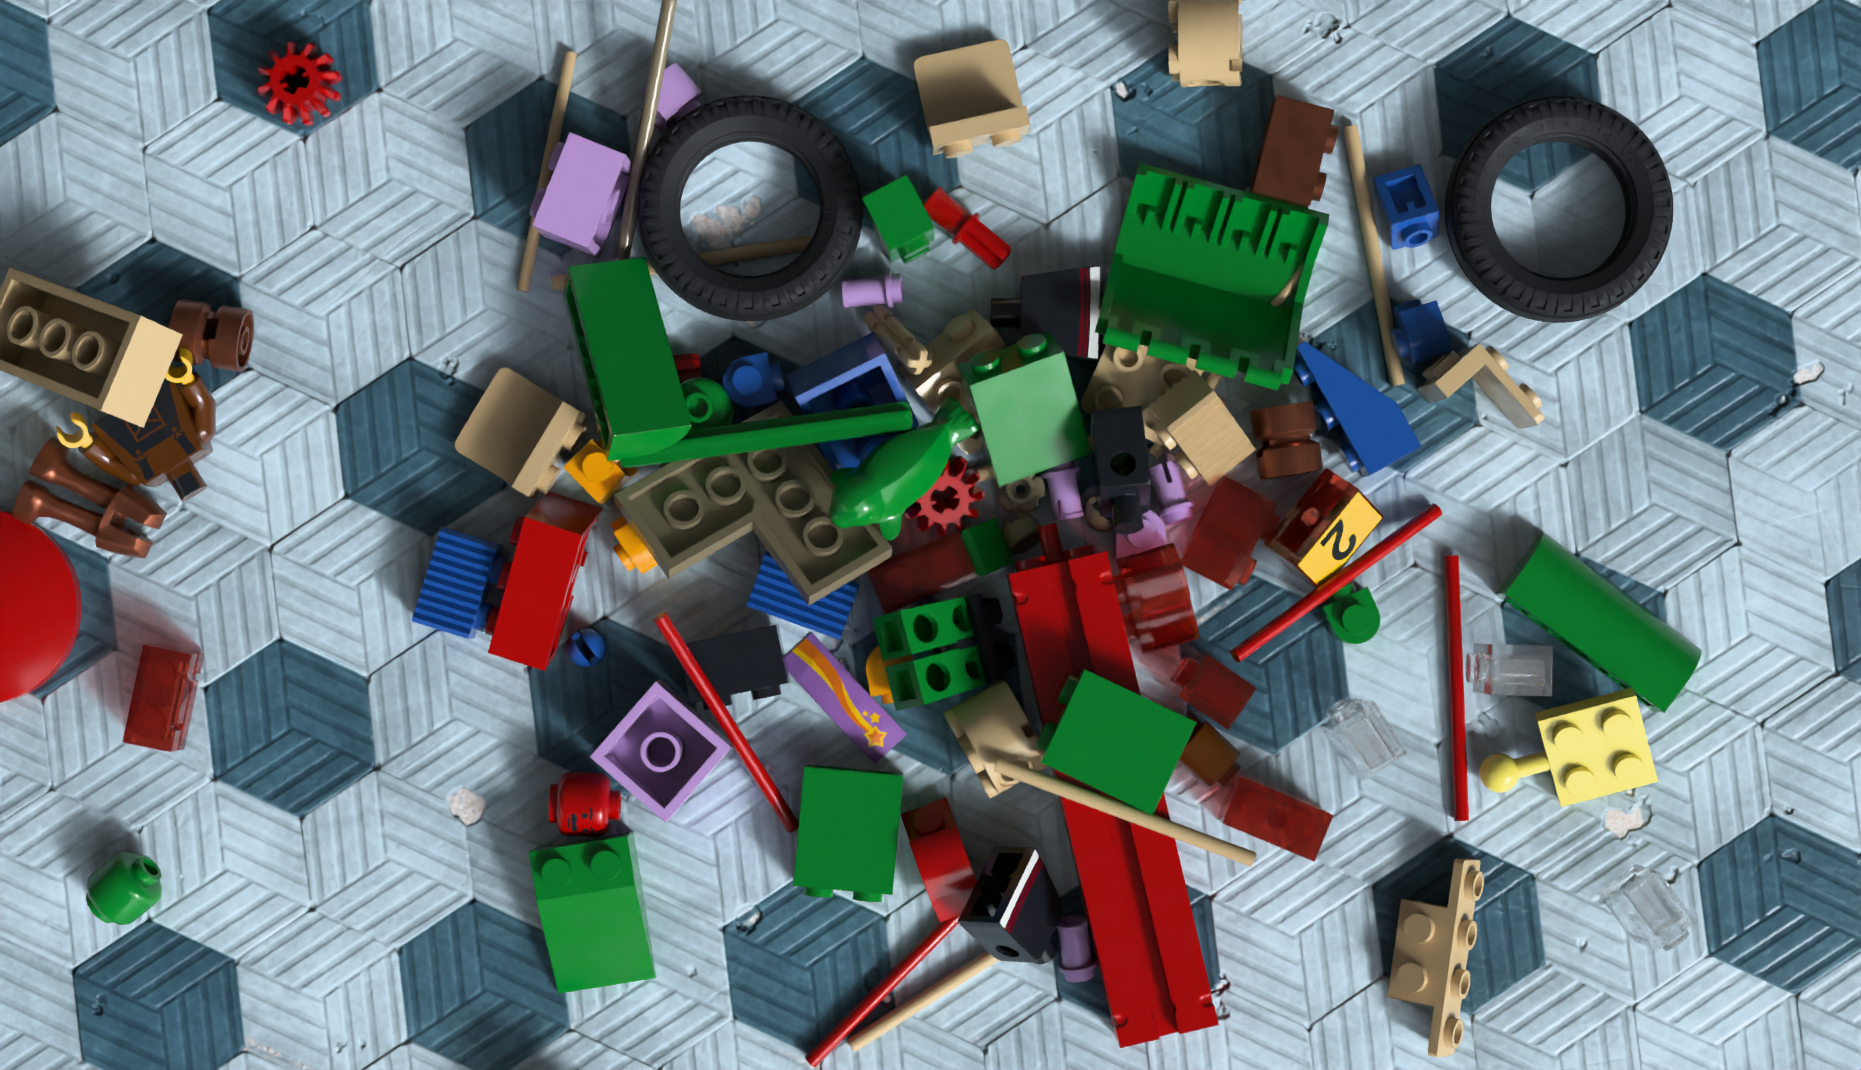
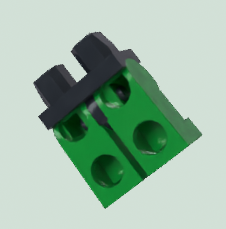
M981 593L872 618L883 661L930 649L934 650L933 655L885 667L896 711L929 704L988 683L1003 680L1002 673L1013 668L1015 660L1012 648L1006 642L996 645L993 642L990 626L1001 623L1003 617L999 599L982 598Z

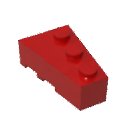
M549 491L547 494L542 495L525 517H517L509 542L511 545L517 546L512 562H505L497 586L498 590L504 591L501 606L493 607L486 625L485 634L492 636L488 650L489 654L543 671L546 670L556 655L574 599L572 592L579 567H584L588 552L584 551L589 531L595 522L598 523L602 511L601 507Z

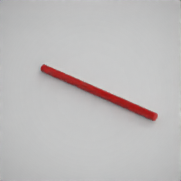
M1435 503L1427 507L1230 650L1233 659L1238 663L1442 516L1440 507Z
M1459 555L1444 556L1454 821H1469Z
M666 612L658 614L653 621L788 833L796 831L799 828L798 820Z
M960 915L939 922L805 1056L808 1063L815 1068L959 924L958 919Z

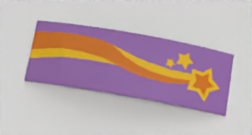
M812 632L785 656L788 672L874 764L907 735Z

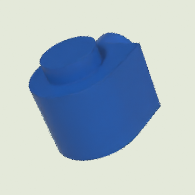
M1415 299L1402 303L1393 309L1396 320L1394 323L1395 329L1390 330V338L1398 358L1406 357L1409 364L1412 365L1450 353L1449 335L1437 300L1422 304L1420 299Z
M767 352L734 360L727 367L723 377V386L730 399L743 408L751 409L779 402L777 391L786 390L780 361L770 362Z

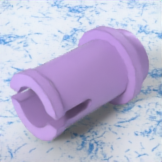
M891 269L885 270V275L842 277L844 308L888 304V308L893 309L895 303H904L901 273L892 274Z
M1073 460L1041 473L1042 478H1047L1054 515L1053 521L1084 516L1076 473L1080 472V467H1075Z
M1176 460L1166 462L1165 466L1159 464L1149 468L1152 484L1161 508L1157 515L1160 518H1164L1166 526L1181 523L1194 517L1192 508L1195 507V503L1188 500Z
M1080 915L1063 917L1059 919L1056 925L1062 955L1058 969L1059 972L1064 974L1065 980L1068 982H1083L1091 979L1094 976L1093 970L1098 966L1096 958L1091 956L1087 927L1088 919Z

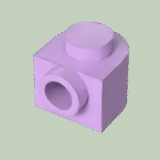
M674 63L664 70L654 127L659 132L664 127L669 129L687 113L702 106L699 99L704 92L678 63ZM646 86L640 90L642 101H644Z
M1148 511L1142 514L1144 528L1139 532L1118 534L1114 531L1113 558L1125 559L1124 568L1154 569V560H1165L1166 529L1161 518L1154 512Z

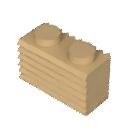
M1196 370L1189 371L1188 377H1181L1180 383H1174L1172 389L1166 390L1163 396L1157 397L1156 402H1150L1149 404L1150 411L1159 421L1151 427L1152 430L1169 450L1175 446L1179 448L1180 452L1173 456V458L1191 480L1199 474L1211 486L1256 450L1222 400Z

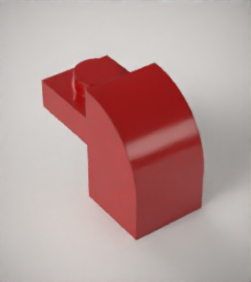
M947 797L900 814L910 841L909 844L939 922L961 915L977 883L976 875L964 847Z

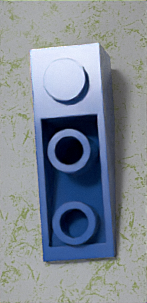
M1307 342L1297 346L1293 373L1303 387L1310 384L1319 400L1318 403L1314 404L1315 411L1327 430L1334 427L1343 442V445L1338 447L1339 453L1352 473L1359 470L1363 478L1370 476L1422 447L1395 401Z

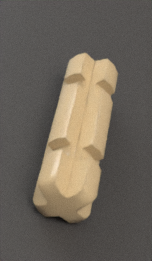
M875 305L872 311L866 312L864 322L869 327V330L874 332L877 338L881 339L880 342L900 362L904 363L903 366L911 374H921L924 368L930 367L932 357L927 352V349L919 341L915 340V336L896 317H893L892 313L884 305Z

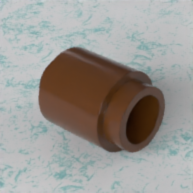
M1192 716L1190 719L1197 723L1178 762L1207 789L1214 783L1222 788L1240 770L1241 766L1236 760L1241 752L1209 722L1204 721L1201 723L1195 716Z

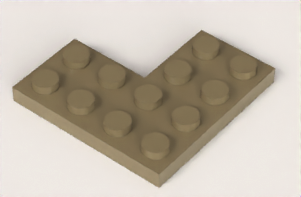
M780 400L743 422L793 415ZM814 443L671 462L614 494V504L668 579L753 530L809 606L887 560L892 555L891 545L883 538L874 523L845 529L838 528L832 524L828 512L832 492L836 487L830 482V477L834 470Z

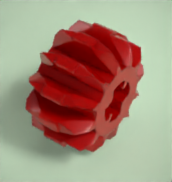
M293 41L287 42L285 48L286 57L281 56L275 50H271L268 55L276 64L273 68L266 66L258 68V73L270 81L258 86L257 93L262 97L270 98L265 109L272 115L281 112L284 123L292 125L299 115L302 123L310 126L313 125L314 110L325 118L330 116L329 108L324 105L326 99L332 101L341 100V94L329 86L342 81V75L337 70H329L334 59L328 53L318 56V47L313 43L308 42L300 53L298 46ZM305 77L309 81L306 88L298 87L295 91L291 87L293 79L302 80Z
M958 456L950 464L948 460L946 467L934 485L905 510L904 513L908 519L918 517L916 525L920 531L925 532L934 524L937 535L944 537L947 532L948 523H953L955 529L961 532L965 529L961 519L963 515L970 518H978L979 511L971 502L984 499V492L982 488L974 486L979 481L980 475L976 469L966 470L967 461L964 457ZM948 487L951 492L949 498L940 496L935 500L932 492L935 489L944 491Z

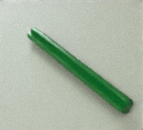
M901 401L691 429L680 441L664 450L645 456L620 459L623 467L631 468L904 432L912 429V411L908 402Z

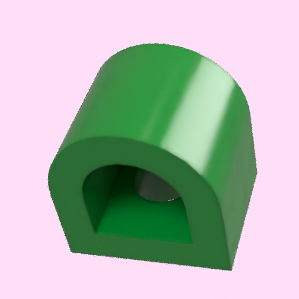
M1350 582L1327 598L1328 603L1318 607L1328 631L1340 642L1347 644L1365 643L1372 639L1379 629L1380 613L1368 587L1356 589L1353 582Z

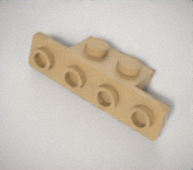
M1454 860L1448 906L1401 899L1388 997L1434 1007L1428 1056L1437 1058L1452 1056L1462 1041L1464 1025L1459 1016L1462 999H1465L1470 987V972L1466 970L1468 951L1473 948L1477 937V924L1473 921L1475 901L1480 899L1484 887V876L1480 872V860Z

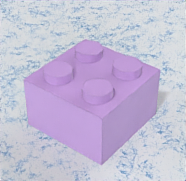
M570 132L565 144L558 142L552 152L548 169L554 172L547 189L539 188L533 199L529 213L530 216L535 218L532 226L549 240L600 259L628 188L632 163L626 154Z
M659 680L650 687L590 758L666 823L733 748V745L722 732L666 683Z

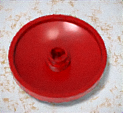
M0 510V703L17 699L34 691L49 680L63 665L73 648L79 632L82 599L76 571L70 558L55 538L36 523L24 524L14 519L11 512Z

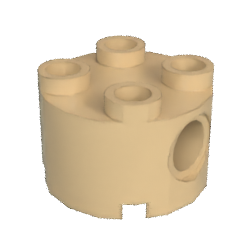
M1169 0V24H1172L1173 33H1178V44H1169V74H1172L1173 82H1180L1181 87L1241 86L1243 29L1242 14H1239V4H1242V0Z
M1004 679L943 712L989 798L1021 782L994 772L999 757L1038 772L1048 767L1040 762L1039 759L1043 751L1035 748L1038 738Z

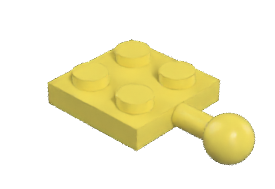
M1633 687L1535 713L1545 751L1515 759L1503 753L1492 754L1482 762L1479 771L1480 779L1487 789L1502 793L1511 790L1521 777L1550 770L1561 807L1658 782Z

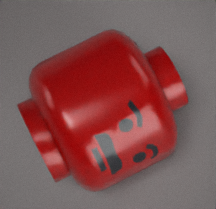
M567 772L561 776L558 784H551L549 792V822L557 823L558 830L562 835L600 837L609 830L611 820H620L621 790H612L611 780L606 774Z

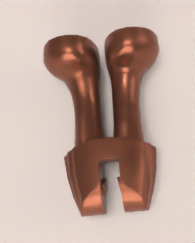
M52 436L38 453L29 474L45 482L61 486L97 504L106 511L104 514L91 511L55 495L47 487L33 480H27L17 495L12 517L24 524H30L38 517L53 518L96 537L95 542L98 548L115 554L146 559L153 541L136 530L125 527L124 524L129 517L137 523L160 529L167 513L149 496L130 484L120 490L91 478L73 467L68 461L69 447L61 444L58 437Z

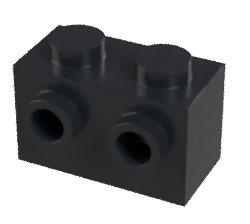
M779 624L686 643L725 706L733 705L731 695L751 691L752 700L781 695L780 685L790 682ZM684 670L690 704L702 701L704 710H710Z

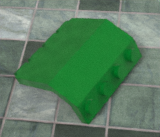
M1139 163L1111 261L1095 333L1103 334L1102 343L1133 352H1137L1139 345L1147 346L1146 355L1181 365H1186L1188 358L1195 359L1196 369L1234 379L1236 371L1244 373L1243 382L1278 391L1280 383L1289 384L1294 370L1303 304L1314 263L1328 227L1330 214ZM1302 263H1304L1298 285L1280 306H1273L1271 304L1273 299Z

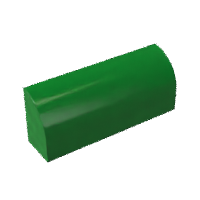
M641 257L568 266L563 295L607 461L645 456L674 445L689 432L692 424L646 258Z
M1543 531L1495 593L1623 690L1633 687L1637 700L1655 712H1666L1692 676L1701 658L1702 651L1700 648Z

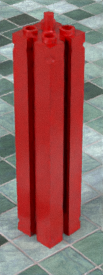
M1056 522L1037 527L1043 556L1015 562L1016 573L1006 575L1042 730L1047 720L1057 723L1065 706L1057 702L1058 696L1069 674L1078 677L1082 668L1141 696L1115 583L1112 579L1107 551L1095 553L1093 544L1063 551ZM1051 767L1054 778L1127 804ZM1163 792L1154 815L1170 820ZM1058 795L1112 1028L1119 1047L1124 1048L1158 1040L1160 1036L1177 1032L1183 1034L1219 1025L1175 838Z

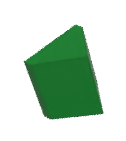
M996 517L961 531L960 537L977 576L982 577L1014 563Z

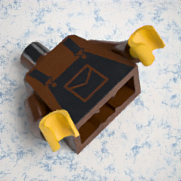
M180 348V358L185 365L182 367L169 366L165 376L166 379H164L144 428L108 414L91 425L95 432L88 433L84 417L77 412L70 413V418L80 427L79 431L75 434H66L57 425L56 431L61 444L70 448L78 447L79 452L101 471L132 486L143 484L144 486L155 488L169 480L181 501H186L207 488L206 483L194 464L213 452L210 441L216 434V402L200 375L192 371V353L186 348Z

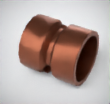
M188 299L177 301L172 312L169 329L183 334L172 361L183 363L180 358V348H186L192 353V365L201 366L207 359L213 368L242 372L249 361L254 337V316L252 310L222 305L217 311H213L211 304Z
M1313 401L1267 407L1249 412L1253 439L1262 442L1263 445L1256 453L1260 480L1324 470L1320 443L1311 440L1310 434L1317 429Z

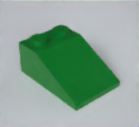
M634 831L540 846L529 851L537 906L558 994L656 978Z

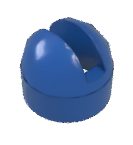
M583 628L575 631L569 637L566 651L569 659L575 665L593 667L604 659L607 653V643L599 631L592 628ZM581 636L595 654V657L590 660L587 659L575 641Z

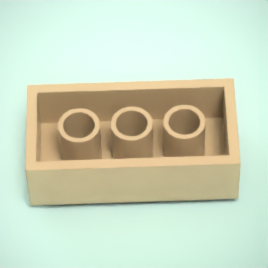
M9 267L0 288V371L144 428L183 334L138 314Z

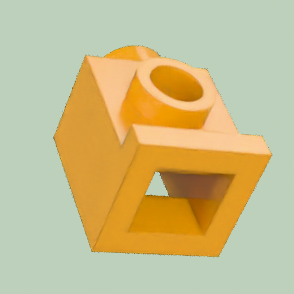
M591 439L563 466L600 504H606L639 471L636 467H623L620 460L607 461L601 439L598 442Z

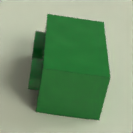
M907 175L862 197L864 212L891 263L901 258L904 264H908L930 251L928 246L930 242L934 241V226Z

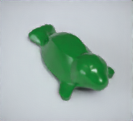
M949 396L943 400L932 422L912 427L909 431L899 432L886 439L857 467L836 469L830 477V482L836 486L832 492L828 512L832 524L838 528L845 529L878 523L885 540L895 539L901 529L902 514L934 485L946 467L953 446L974 435L979 430L980 426L976 423L974 417L968 411L963 410L962 405L956 399Z

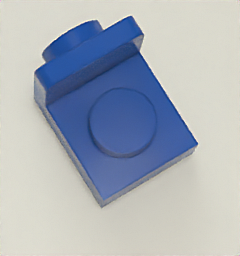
M1421 164L1373 177V189L1389 227V243L1392 250L1403 247H1419L1439 235V209Z

